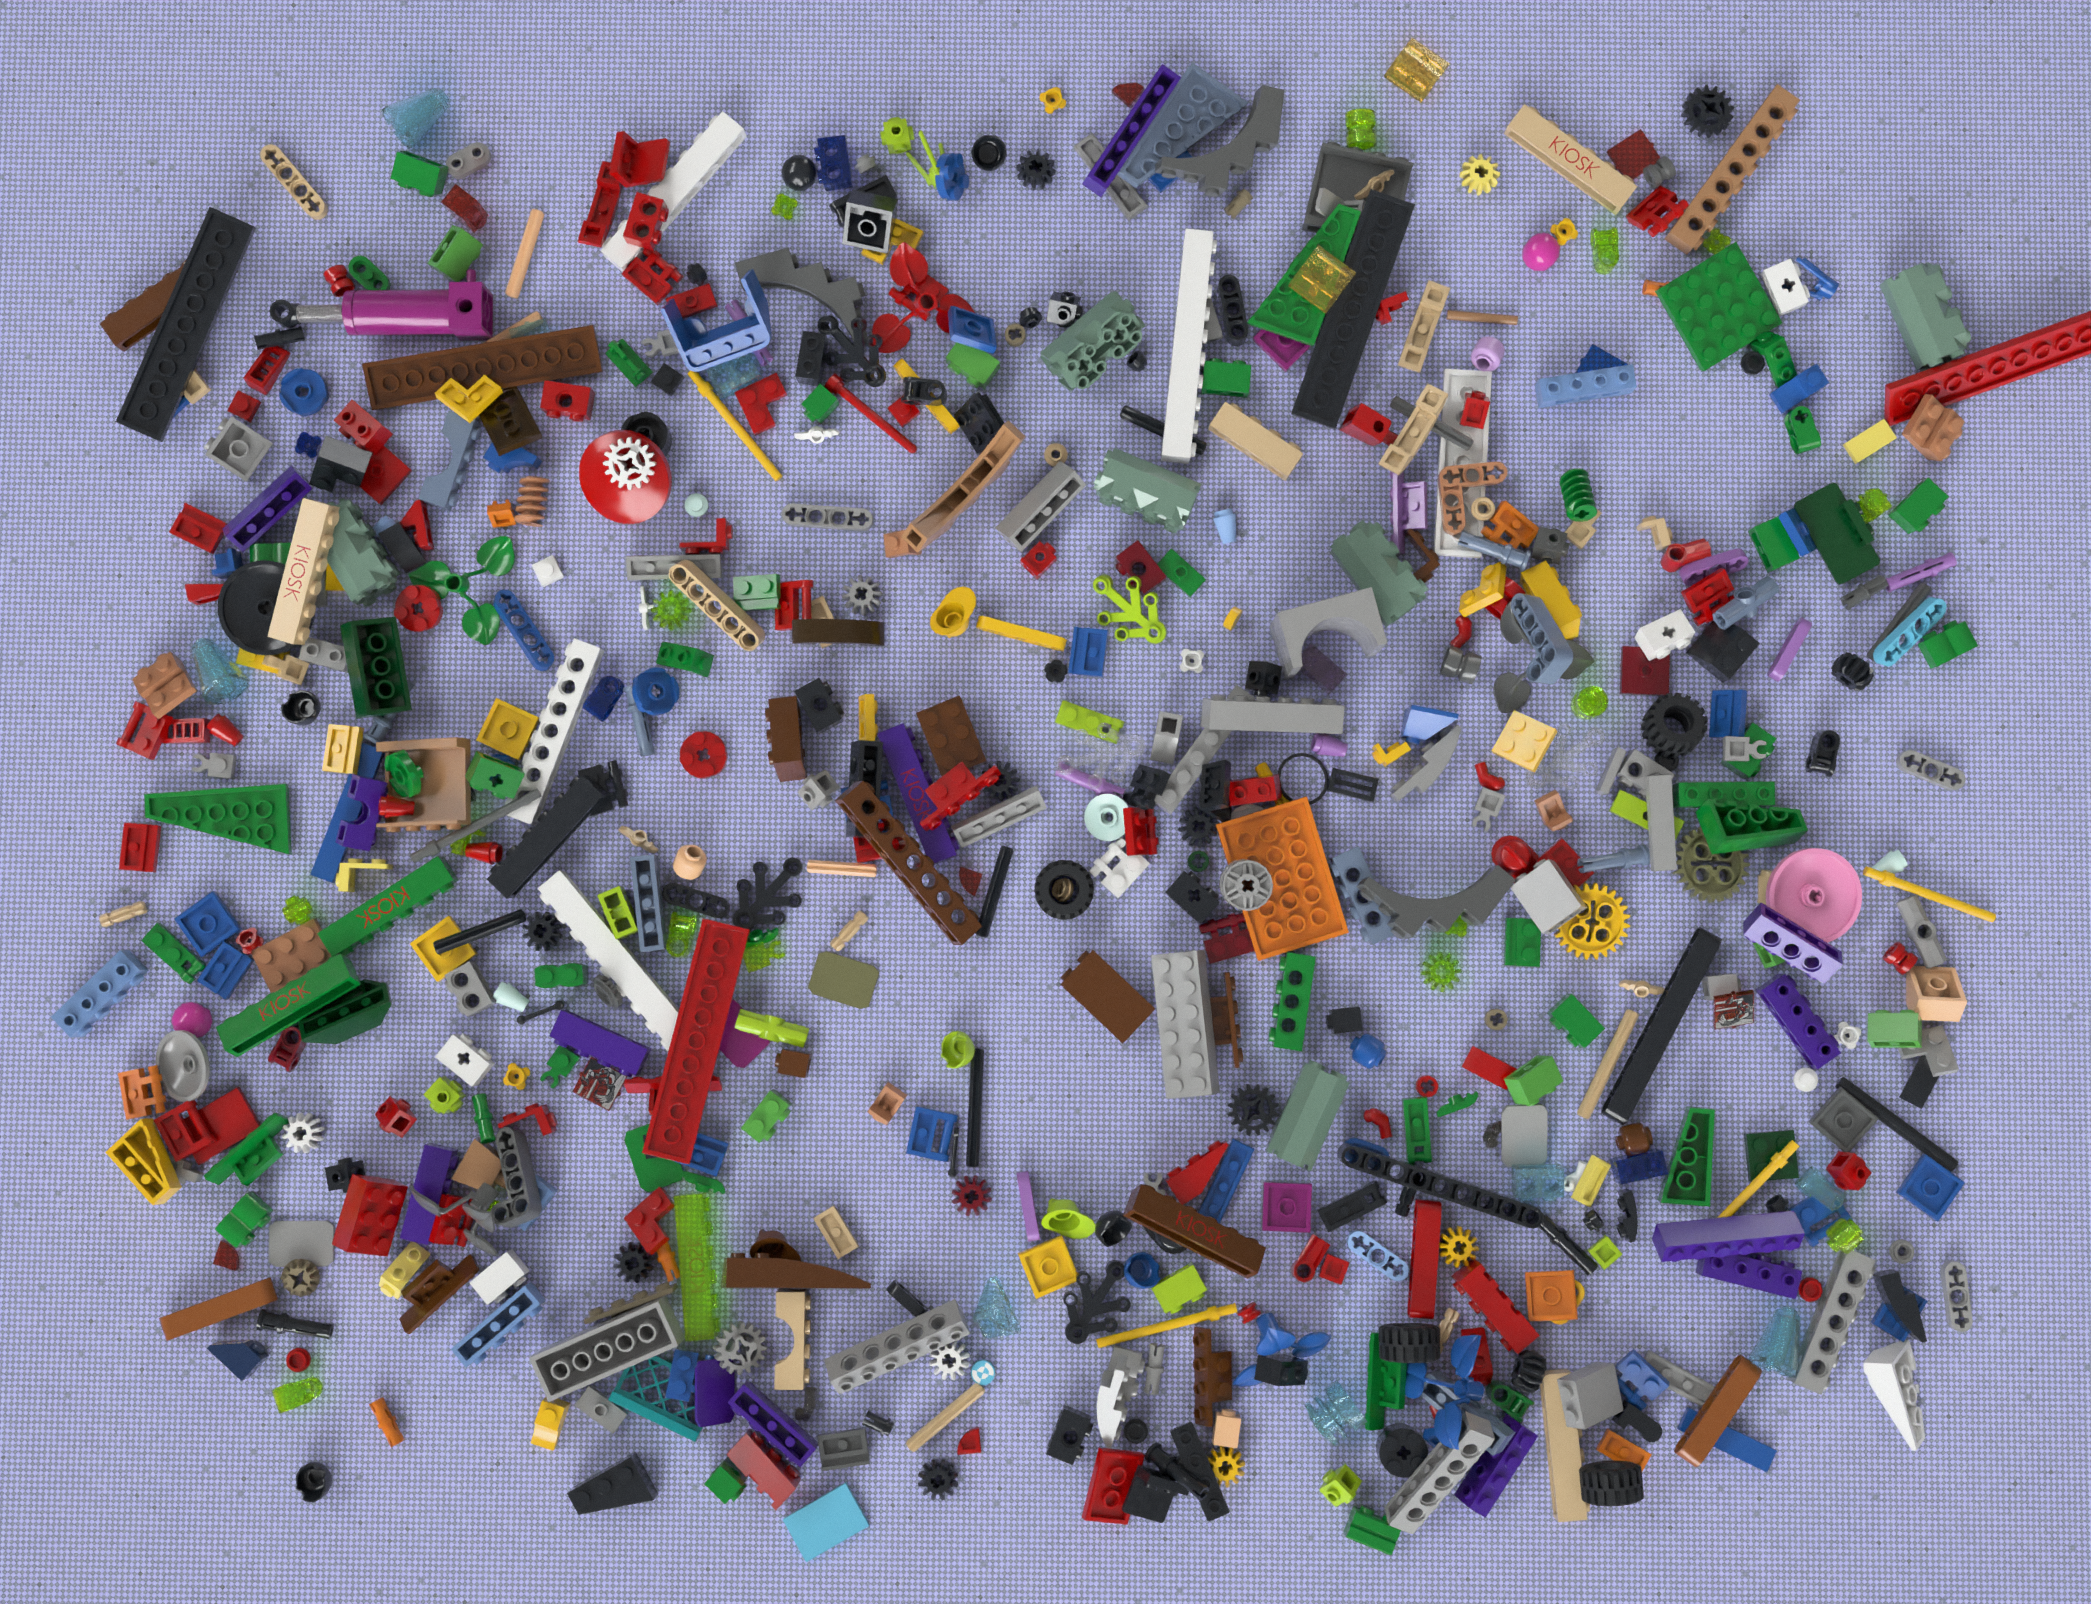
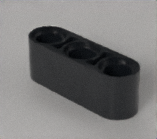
M1225 275L1220 279L1217 288L1225 335L1230 345L1241 346L1247 339L1248 324L1240 284L1235 276ZM1225 284H1230L1234 287L1235 290L1232 292H1226L1223 290L1222 286ZM1228 307H1236L1239 313L1231 315L1226 309ZM1239 329L1243 332V336L1236 338L1231 334V331Z

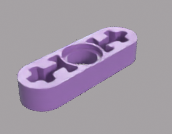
M1736 548L1688 563L1680 569L1679 576L1686 586H1692L1720 568L1725 569L1727 574L1738 572L1747 566L1749 559L1742 549Z
M1803 617L1797 620L1767 673L1768 677L1777 682L1783 678L1807 636L1812 622Z
M1019 1172L1016 1174L1028 1242L1040 1240L1029 1172Z

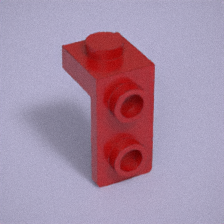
M716 518V542L679 543V548L685 551V554H700V551H709V554H723V550H729V539H733V527L729 525L726 518Z
M538 1102L525 1107L526 1112L517 1116V1113L513 1112L502 1117L504 1122L498 1124L500 1129L535 1114L543 1136L557 1131L556 1125H558L554 1113L549 1112L547 1104L539 1106Z
M1483 1327L1462 1329L1460 1332L1461 1336H1482L1473 1370L1468 1377L1474 1378V1381L1481 1382L1483 1387L1491 1384L1493 1368L1485 1329Z

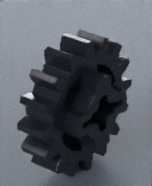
M1705 85L1702 91L1697 87L1693 94L1690 93L1687 96V101L1682 105V108L1686 110L1682 112L1681 117H1687L1684 126L1690 124L1692 127L1689 132L1692 133L1697 130L1698 137L1706 133L1707 138H1710L1713 132L1718 136L1722 129L1725 130L1729 126L1728 122L1733 119V115L1729 113L1734 110V106H1728L1732 99L1731 97L1724 98L1725 90L1718 93L1717 86L1709 90L1708 85Z
M1246 1084V1090L1244 1091L1238 1087L1239 1094L1237 1096L1234 1094L1230 1095L1234 1102L1227 1103V1106L1232 1108V1111L1228 1112L1227 1116H1234L1231 1124H1239L1237 1130L1241 1132L1245 1128L1246 1134L1249 1136L1252 1130L1255 1131L1257 1136L1260 1135V1129L1262 1128L1268 1132L1267 1125L1269 1123L1271 1125L1276 1124L1272 1117L1279 1116V1113L1274 1111V1108L1278 1107L1279 1104L1272 1103L1271 1101L1275 1098V1095L1270 1094L1268 1096V1088L1266 1087L1260 1091L1259 1084H1256L1254 1089H1251V1086ZM1248 1094H1257L1254 1099L1245 1100L1243 1098ZM1265 1100L1267 1101L1269 1107L1268 1114H1266L1263 1110V1103L1265 1102ZM1256 1103V1109L1259 1110L1258 1113L1248 1115L1250 1111L1247 1107L1249 1105L1254 1106ZM1238 1105L1241 1106L1243 1110V1116L1241 1117V1120L1237 1114ZM1260 1119L1263 1121L1258 1125H1249L1252 1120Z

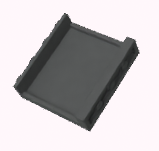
M1336 142L1322 143L1302 230L1317 233L1327 220V217L1315 210L1320 188H1326L1344 201L1357 200L1354 196L1368 184L1371 178L1378 176L1384 171L1394 170L1390 180L1384 182L1385 186L1381 193L1405 200L1409 177L1414 163L1409 162L1408 159L1403 157H1386L1381 152L1368 153L1363 152L1358 147H1341ZM1356 225L1351 241L1353 240L1358 225Z

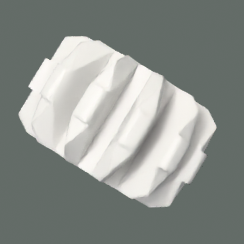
M297 1113L296 1118L289 1117L288 1122L290 1125L282 1127L288 1131V1134L282 1135L283 1139H289L286 1147L294 1146L295 1153L301 1150L304 1153H308L310 1148L317 1149L319 1147L317 1141H323L324 1139L322 1135H319V1132L324 1131L325 1128L317 1126L321 1119L316 1118L313 1120L312 1113H307L305 1116L303 1113ZM306 1130L307 1135L301 1136L300 1131Z
M954 1341L952 1345L948 1344L939 1348L938 1352H930V1356L936 1358L929 1362L930 1366L938 1365L934 1370V1374L936 1375L943 1371V1380L946 1379L947 1373H950L951 1379L955 1380V1371L963 1376L965 1372L962 1367L968 1368L970 1364L963 1360L969 1358L970 1353H961L966 1347L965 1344H961L957 1348V1341ZM947 1354H950L952 1358H956V1360H953V1364L944 1361Z

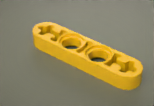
M902 358L893 365V368L902 379L904 377L919 378ZM932 392L930 393L931 397H936ZM925 405L949 434H952L960 427L943 405Z
M978 616L976 623L977 629L1057 651H1064L1067 639L986 616Z

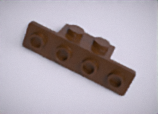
M1223 972L1226 996L1210 998L1215 1045L1231 1044L1233 1067L1240 1068L1239 1062H1243L1242 1048L1237 1046V1038H1241L1240 1025L1235 1024L1234 1015L1238 1014L1237 1000L1232 999V991L1236 990L1234 976L1230 977V972Z
M469 1254L453 1269L436 1259L401 1291L403 1298L414 1304L399 1318L405 1333L411 1334L479 1272L480 1268L474 1256Z
M1197 1326L1194 1327L1193 1335L1194 1417L1196 1424L1212 1427V1402L1232 1400V1351H1212L1211 1329Z

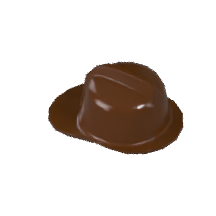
M761 1229L750 1249L751 1258H755V1253H769V1258L801 1261L799 1253L788 1244L785 1236L779 1231H765Z

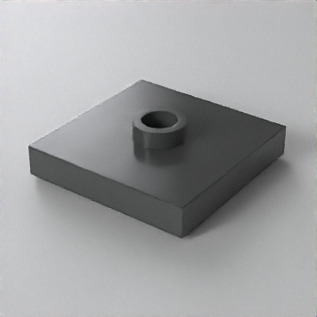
M1840 1086L1808 1122L1843 1152H1850L1879 1118Z

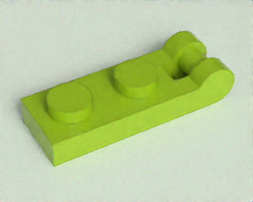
M1065 700L1062 701L1055 720L1056 724L1113 744L1118 743L1119 737L1117 736L1119 730L1123 729L1125 723L1122 720ZM1104 724L1111 725L1109 733L1102 731Z

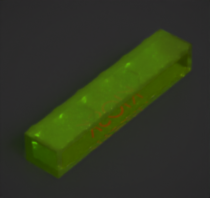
M703 1192L677 1194L674 1196L685 1342L715 1339L718 1336L717 1332H721L720 1317L716 1318L715 1309L719 1307L718 1293H714L717 1273L716 1269H712L715 1249L714 1245H710V1236L713 1235L712 1221H708V1211H711L710 1197H706V1193Z

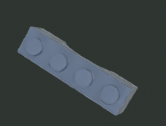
M448 410L441 433L447 437L451 444L452 459L443 472L425 477L419 500L450 512L452 507L456 506L459 499V494L457 493L459 486L466 479L465 469L467 463L471 462L474 455L473 445L475 440L477 441L481 435V424L476 419L468 423L457 413Z

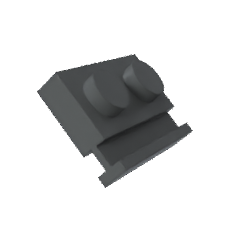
M866 1427L817 1435L822 1471L870 1464Z

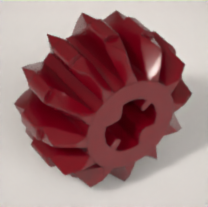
M974 1175L973 1183H970L968 1176H964L966 1185L957 1181L956 1185L961 1190H952L953 1195L959 1196L954 1198L952 1203L957 1204L961 1202L957 1211L961 1212L966 1207V1216H970L971 1209H974L976 1216L980 1215L978 1206L985 1211L988 1209L987 1205L982 1201H992V1197L984 1195L991 1192V1187L982 1188L987 1182L985 1179L980 1184H977V1175ZM970 1190H975V1195L978 1194V1198H974L973 1202L968 1201L969 1197L965 1196V1193H969Z

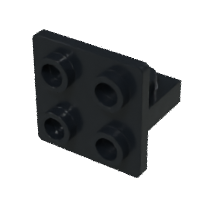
M980 392L974 393L954 414V418L977 454L984 451L1004 424L987 394L981 395Z

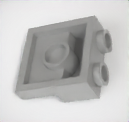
M231 416L229 420L224 418L217 428L221 431L217 438L211 437L205 445L204 449L207 450L205 455L247 482L273 443Z

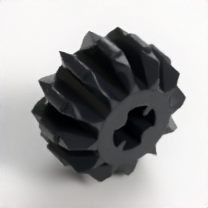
M1037 149L1036 155H1033L1028 150L1027 157H1020L1021 164L1016 165V170L1019 171L1017 178L1018 180H1024V187L1031 184L1034 191L1036 190V185L1044 189L1045 182L1048 184L1052 183L1051 176L1056 174V170L1052 168L1055 162L1054 160H1048V153L1040 156V150ZM1036 167V169L1040 170V172L1036 173V171L1032 170V168Z
M1849 652L1838 657L1831 667V673L1836 677V681L1842 683V686L1848 687L1849 690L1853 689L1858 692L1863 690L1871 683L1874 677V670L1870 667V664L1865 662L1863 658L1858 657L1856 654L1852 655Z
M997 761V768L1001 772L998 777L1001 775L1005 776L1004 781H1006V784H1000L997 787L995 782L993 785L987 786L982 790L983 793L992 790L989 797L992 800L995 798L996 793H999V801H1003L1002 793H1006L1007 797L1011 798L1012 795L1009 789L1018 791V787L1012 785V783L1020 782V778H1011V776L1017 773V769L1008 772L1010 768V763L1008 762L1005 764L1004 769H1002L1001 761ZM991 763L988 764L989 769L993 767Z
M1194 807V816L1187 810L1185 815L1189 820L1179 819V822L1185 824L1186 827H1179L1178 831L1187 832L1181 838L1183 841L1189 836L1191 837L1189 846H1193L1196 839L1198 840V847H1203V838L1208 844L1212 842L1208 834L1214 837L1217 836V832L1210 829L1216 828L1218 823H1210V820L1214 817L1211 815L1208 818L1205 817L1206 812L1204 811L1199 815L1198 807ZM1195 821L1198 824L1202 822L1204 824V827H1202L1204 832H1194L1192 828L1195 825H1192V823Z
M535 912V919L531 916L527 917L530 925L522 926L523 929L528 930V933L523 934L522 937L525 939L531 938L527 942V946L531 947L535 944V951H540L542 947L545 951H550V944L558 946L555 937H563V934L557 933V930L562 929L563 925H555L558 919L556 916L550 919V912H545L543 916L540 912ZM542 928H547L544 937L538 934V931L542 930Z
M629 1242L628 1249L625 1246H621L619 1248L621 1254L614 1255V1258L620 1262L615 1263L613 1267L615 1269L621 1268V1271L617 1274L618 1277L626 1274L625 1282H629L633 1276L634 1282L638 1283L640 1282V1276L646 1279L649 1277L647 1271L654 1269V1266L648 1262L655 1260V1257H647L646 1250L642 1251L643 1246L640 1242L637 1244L636 1249L634 1243ZM635 1257L638 1259L636 1262H639V1265L632 1267V1262L629 1263V1260Z
M1525 1349L1519 1353L1518 1358L1515 1359L1511 1374V1382L1514 1387L1526 1393L1537 1391L1545 1377L1547 1369L1546 1359L1532 1350Z
M933 1458L931 1460L932 1467L924 1463L923 1468L925 1471H919L918 1477L923 1479L918 1482V1486L926 1487L923 1490L924 1496L932 1492L931 1500H935L936 1494H939L941 1500H945V1492L952 1496L954 1491L951 1487H958V1482L954 1480L958 1477V1472H950L954 1464L950 1463L945 1467L946 1459L944 1458L941 1459L938 1465L937 1460ZM937 1474L942 1476L940 1484L935 1483Z

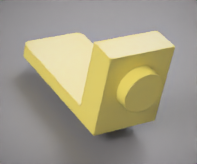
M348 858V863H340L339 873L336 874L338 891L355 892L356 869L393 870V865L386 864L385 859H371V863H362L363 859Z
M410 1241L381 1275L379 1282L381 1291L388 1297L394 1296L396 1299H399L402 1295L401 1291L430 1257V1253L416 1242Z

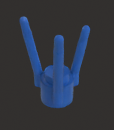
M1796 258L1799 264L1818 278L1813 287L1816 289V292L1808 290L1810 296L1819 301L1823 297L1830 299L1836 292L1839 283L1823 273L1808 259ZM1784 284L1782 288L1790 290L1792 286Z

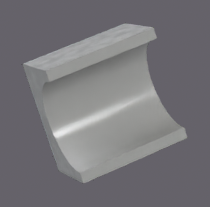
M1372 587L1278 612L1269 626L1280 666H1282L1284 680L1294 678L1302 668L1301 655L1305 639L1315 633L1322 631L1344 633L1360 645L1366 658L1375 656L1387 644Z

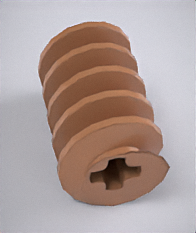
M527 476L519 480V483L525 487L518 489V493L523 496L517 497L516 500L521 504L515 508L516 512L520 513V515L514 516L516 522L526 526L543 527L537 521L545 519L544 516L539 514V511L546 510V507L540 505V502L547 501L548 499L542 496L541 493L549 491V489L542 486L543 483H549V479Z

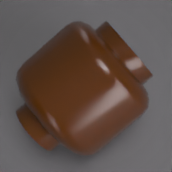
M1640 1122L1621 1126L1618 1131L1619 1136H1615L1618 1150H1623L1627 1156L1647 1153L1650 1145H1653L1649 1127H1644Z

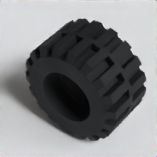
M1668 693L1664 697H1659L1652 704L1642 719L1644 722L1641 724V730H1644L1642 733L1643 739L1648 740L1646 745L1655 748L1653 752L1656 754L1661 752L1662 756L1666 758L1669 755L1672 758H1678L1679 755L1683 757L1694 750L1705 736L1708 727L1705 725L1708 722L1707 716H1703L1705 710L1703 707H1698L1699 702L1697 700L1693 702L1690 700L1691 696L1686 695L1682 697L1681 693H1676L1674 696L1672 693ZM1664 718H1673L1679 721L1685 733L1679 734L1668 729Z
M1058 860L1051 862L1040 871L1036 878L1034 891L1038 905L1046 914L1056 919L1067 920L1076 918L1086 911L1093 899L1094 886L1089 872L1082 865L1071 860ZM1069 876L1076 881L1078 895L1071 903L1060 904L1052 898L1050 886L1057 877Z
M1390 1323L1378 1328L1379 1358L1397 1363H1426L1440 1359L1439 1327L1426 1323Z
M1599 1461L1586 1464L1579 1469L1582 1501L1588 1504L1606 1507L1625 1506L1644 1499L1642 1470L1638 1464L1628 1461Z

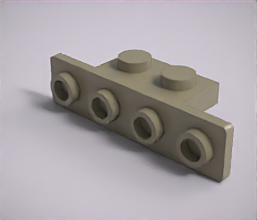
M669 1282L662 1283L655 1287V1291L649 1293L646 1290L640 1291L633 1295V1299L625 1301L624 1298L618 1299L610 1303L611 1307L603 1309L602 1306L596 1307L588 1311L589 1315L583 1319L584 1324L610 1315L612 1318L646 1302L673 1293L678 1288L677 1283L671 1285Z

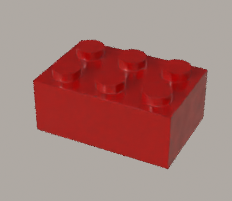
M352 1174L332 1244L345 1252L388 1257L408 1186L394 1179Z

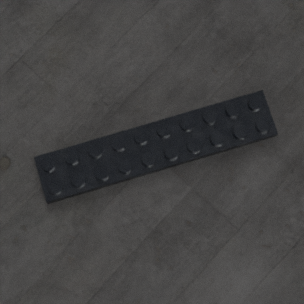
M1372 189L1370 190L1291 415L1334 430L1336 429L1415 204Z
M209 207L116 419L117 423L163 442L256 230L254 226Z

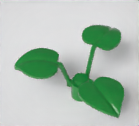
M508 536L493 538L480 547L476 559L480 565L484 566L483 569L459 575L451 573L450 568L441 561H430L408 574L413 585L431 587L439 594L441 599L446 598L450 591L460 594L461 597L471 603L475 609H469L465 612L462 619V627L467 636L485 646L489 645L497 636L500 628V616L492 604L484 603L479 607L466 594L470 585L468 578L485 573L487 570L494 576H503L511 571L515 563V553L512 539Z

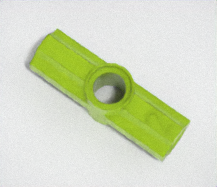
M740 1009L735 1029L759 1035L760 1038L777 1043L780 1041L804 1048L809 1028L785 1022V1019L767 1014L764 1016Z

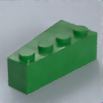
M1707 799L1695 812L1711 854L1795 844L1808 831L1800 809L1774 806L1761 808L1756 804L1743 806L1736 805V802L1717 803L1716 800Z
M1686 1106L1657 1199L1660 1203L1710 1207L1715 1109Z

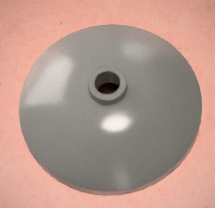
M177 1030L166 1034L160 1041L156 1052V1065H158L159 1074H162L163 1078L161 1085L175 1100L182 1102L195 1100L205 1091L210 1077V1061L207 1051L201 1041L188 1031Z

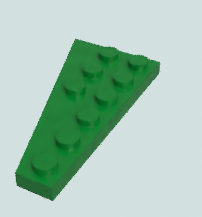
M1338 204L1247 324L1314 347L1361 211Z
M288 784L144 794L145 818L292 855Z

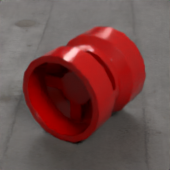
M341 264L332 266L323 273L326 282L331 285L330 290L334 297H342L346 291L355 289L353 281L347 277L348 271L346 267Z
M1896 942L1885 952L1883 960L1888 964H1893L1895 970L1904 975L1916 964L1918 957L1912 952L1908 953L1902 943Z

